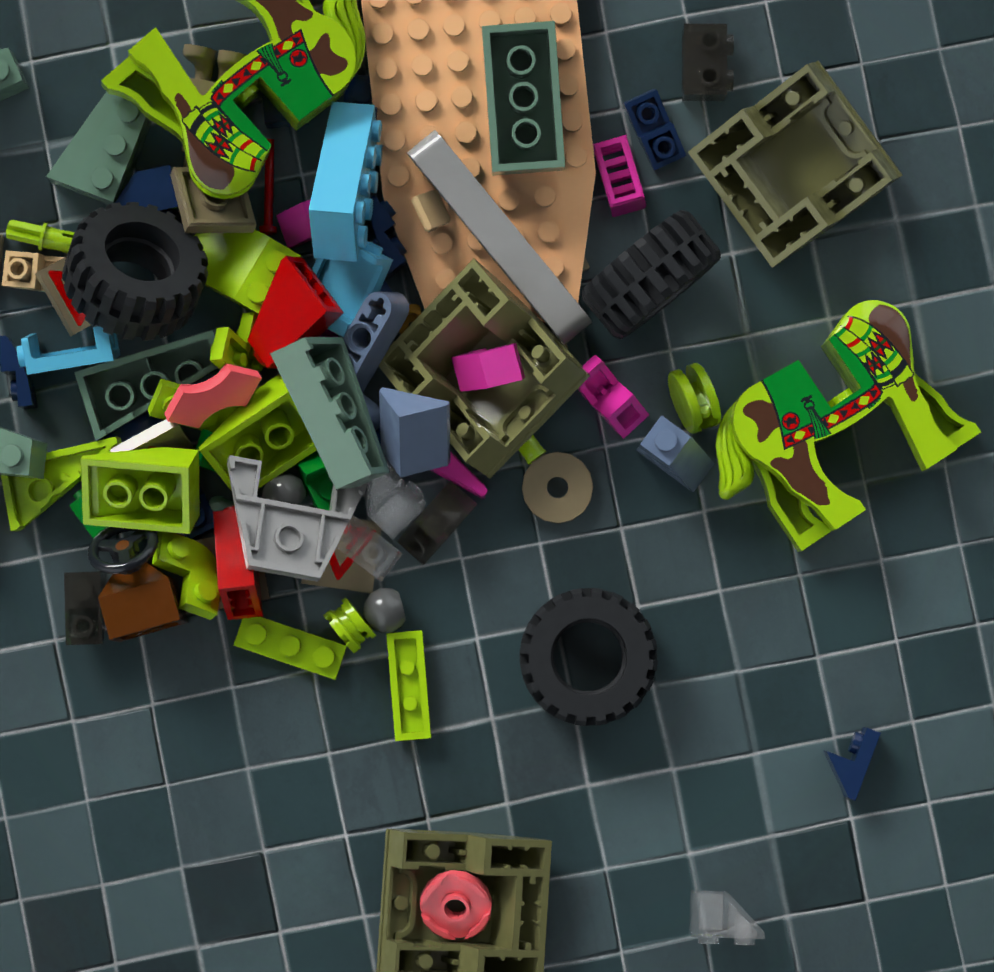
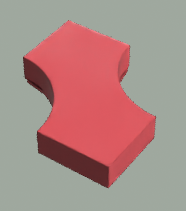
M225 364L215 376L204 382L193 385H179L164 415L168 422L200 428L208 417L219 410L233 406L246 407L262 377L256 370Z

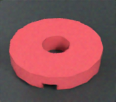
M450 870L442 872L430 879L421 893V917L424 924L434 934L444 939L473 938L485 929L491 918L492 897L488 887L478 877L466 871ZM450 900H459L464 903L466 908L461 912H453L447 907L446 903Z

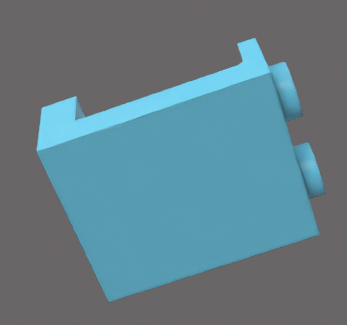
M367 241L366 247H360L357 262L316 259L312 271L344 312L327 329L344 337L366 297L373 292H380L393 262V259L382 254L383 248L379 245Z
M95 325L93 332L96 345L49 353H41L37 333L29 334L21 338V345L17 346L18 362L20 367H26L27 375L114 361L121 355L117 334L113 333L111 336L104 333L102 327Z

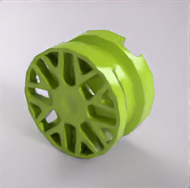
M345 597L341 600L343 602L340 605L341 607L334 611L329 610L323 616L330 622V626L346 643L347 647L355 654L361 649V643L366 640L365 638L371 637L373 639L377 635Z

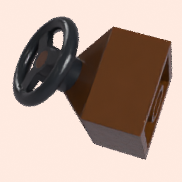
M107 527L99 532L89 545L88 560L90 564L100 572L112 574L98 597L109 640L123 642L188 623L185 610L179 609L181 594L177 581L147 563L158 547L159 541L156 531ZM135 531L127 538H120L116 541L108 540L117 534ZM147 538V545L141 552L138 543ZM99 551L110 552L113 563L101 560Z

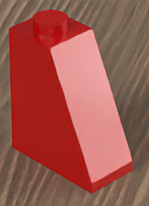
M285 256L278 266L247 341L255 350L253 352L254 357L262 366L277 369L270 353L304 337H319L344 312L303 258Z
M235 506L226 507L221 511H213L218 591L227 620L262 617L263 605L259 571L246 569Z

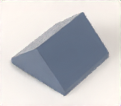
M382 387L379 390L381 449L400 478L448 466L450 463V402Z

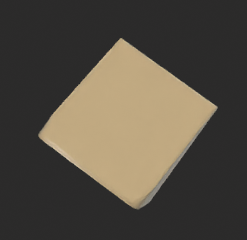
M436 190L412 198V204L425 231H428V233L450 222L449 214Z

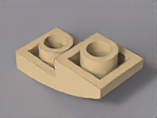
M6 250L1 286L45 292L35 273L64 257Z

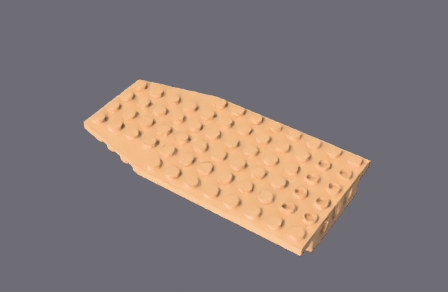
M361 0L372 104L378 108L377 120L382 121L381 140L377 142L378 145H383L381 166H379L384 201L387 200L396 212L391 218L396 223L394 228L398 239L407 250V253L404 255L424 309L475 259L545 323L441 195L440 198L449 214L450 222L429 233L425 231L411 200L417 195L436 189L412 161L407 152L434 130L449 145L578 303L596 169L577 0ZM555 21L565 169L564 171L492 176L482 26Z

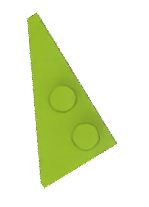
M112 437L47 452L44 479L1 475L10 530L17 532L24 529L81 481V457L83 455L110 453L111 448L122 443L121 438Z

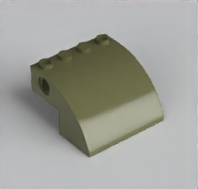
M819 60L806 64L757 104L740 110L688 151L694 162L772 268L827 232L903 176Z
M475 259L455 277L390 345L379 364L380 369L398 391L450 402L451 445L467 464L486 475L489 479L504 466L520 447L590 377L588 372L548 327L503 283ZM516 343L525 375L523 380L487 389L460 392L451 359L452 356Z
M386 829L376 972H544L552 841L483 833ZM450 870L466 871L478 877L488 887L492 897L491 918L485 929L473 938L444 939L434 934L424 924L420 910L421 893L427 882L437 874ZM450 900L446 903L447 907L453 912H461L466 908L464 903L459 900Z

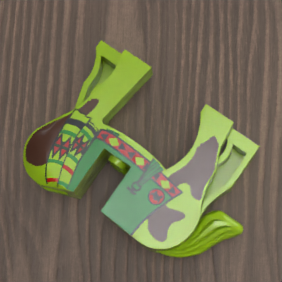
M235 0L246 6L258 17L266 30L270 42L252 51L234 64L215 82L205 95H201L156 27L128 50V58L101 80V85L108 94L122 97L133 103L146 118L172 133L182 142L190 177L199 190L208 196L218 199L236 198L251 189L269 156L272 146L241 109L245 108L258 96L257 92L260 89L297 131L329 107L332 102L337 101L345 93L350 81L358 72L365 54L366 35L358 10L357 0H324V15L316 12L309 0Z
M868 300L856 304L842 316L821 346L848 388L827 402L801 362L797 360L749 387L727 410L719 424L715 448L719 466L718 491L720 498L729 500L749 487L753 482L755 470L765 492L767 507L797 552L803 551L866 510L860 500L847 495L827 478L817 459L814 444L848 428L882 402L891 407L921 471L927 470L981 433L976 423L965 420L957 415L949 407L942 395L915 373L909 323L902 312L889 303L879 300ZM808 506L816 512V514L822 519V521L817 519L811 513Z

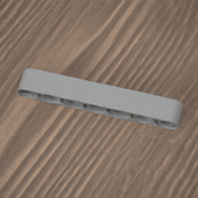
M436 130L432 131L407 152L420 171L564 345L592 323L581 306Z

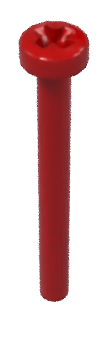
M267 139L272 146L269 156L265 161L264 226L259 227V232L265 235H274L277 233V227L273 226L275 140Z

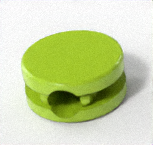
M693 363L686 366V375L680 369L671 371L668 374L669 392L675 410L685 429L689 433L695 434L701 432L702 429L719 425L721 422V409L717 394L705 369L699 363Z

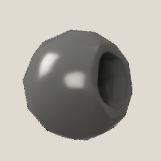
M283 472L264 485L262 497L264 499L299 505L307 497V488L299 477L293 473Z
M380 588L370 593L365 600L364 618L372 629L381 633H388L403 626L406 618L398 591L392 588Z

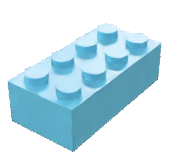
M344 102L331 103L309 205L314 258L357 262L360 247H366L368 228L364 224L365 220H371L373 199L370 198V194L377 192L378 171H375L376 166H381L383 145L377 144L381 140L382 121L376 120L375 105Z

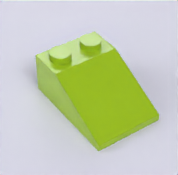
M254 230L253 233L195 234L203 245L202 251H205L208 259V276L205 286L249 312H255L257 315L281 260L285 256L302 258L298 253L257 230Z
M280 374L257 388L247 406H238L198 447L199 451L230 490L231 484L227 468V459L230 455L262 461L259 489L317 450Z
M156 447L83 455L81 457L83 525L183 534L191 533L200 516L199 450Z

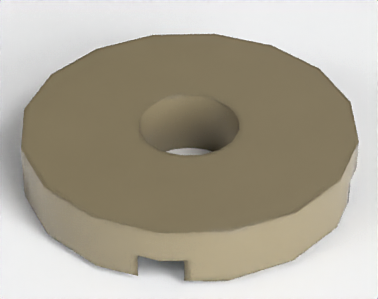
M561 452L544 454L533 461L524 474L522 484L524 502L532 514L543 521L556 524L572 521L581 515L590 503L593 492L591 473L584 463L571 454ZM553 478H562L568 485L566 495L561 498H554L547 491V484Z

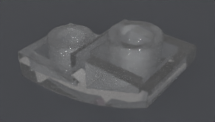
M352 515L336 547L381 582L403 555L400 550L354 515Z

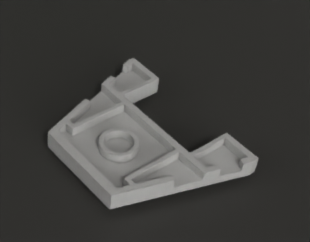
M230 455L227 459V468L246 569L318 582L357 504L364 494L368 482L356 488L337 490L333 484L329 510L257 497L262 461Z

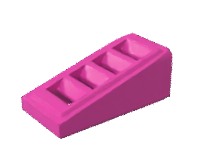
M623 135L593 144L594 155L612 217L646 208L645 196L627 136ZM623 150V156L604 161L603 156ZM623 165H627L628 167L627 169L613 172L610 174H608L607 170L613 169ZM627 179H631L632 183H628L612 188L611 185L613 183L621 182Z
M451 451L448 466L430 470L481 499L485 498L488 493L486 486Z

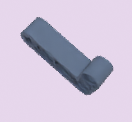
M373 292L369 294L343 337L362 394L408 316V300L399 292ZM368 332H370L371 335L370 344H368L367 342ZM363 394L376 431L380 428V407Z

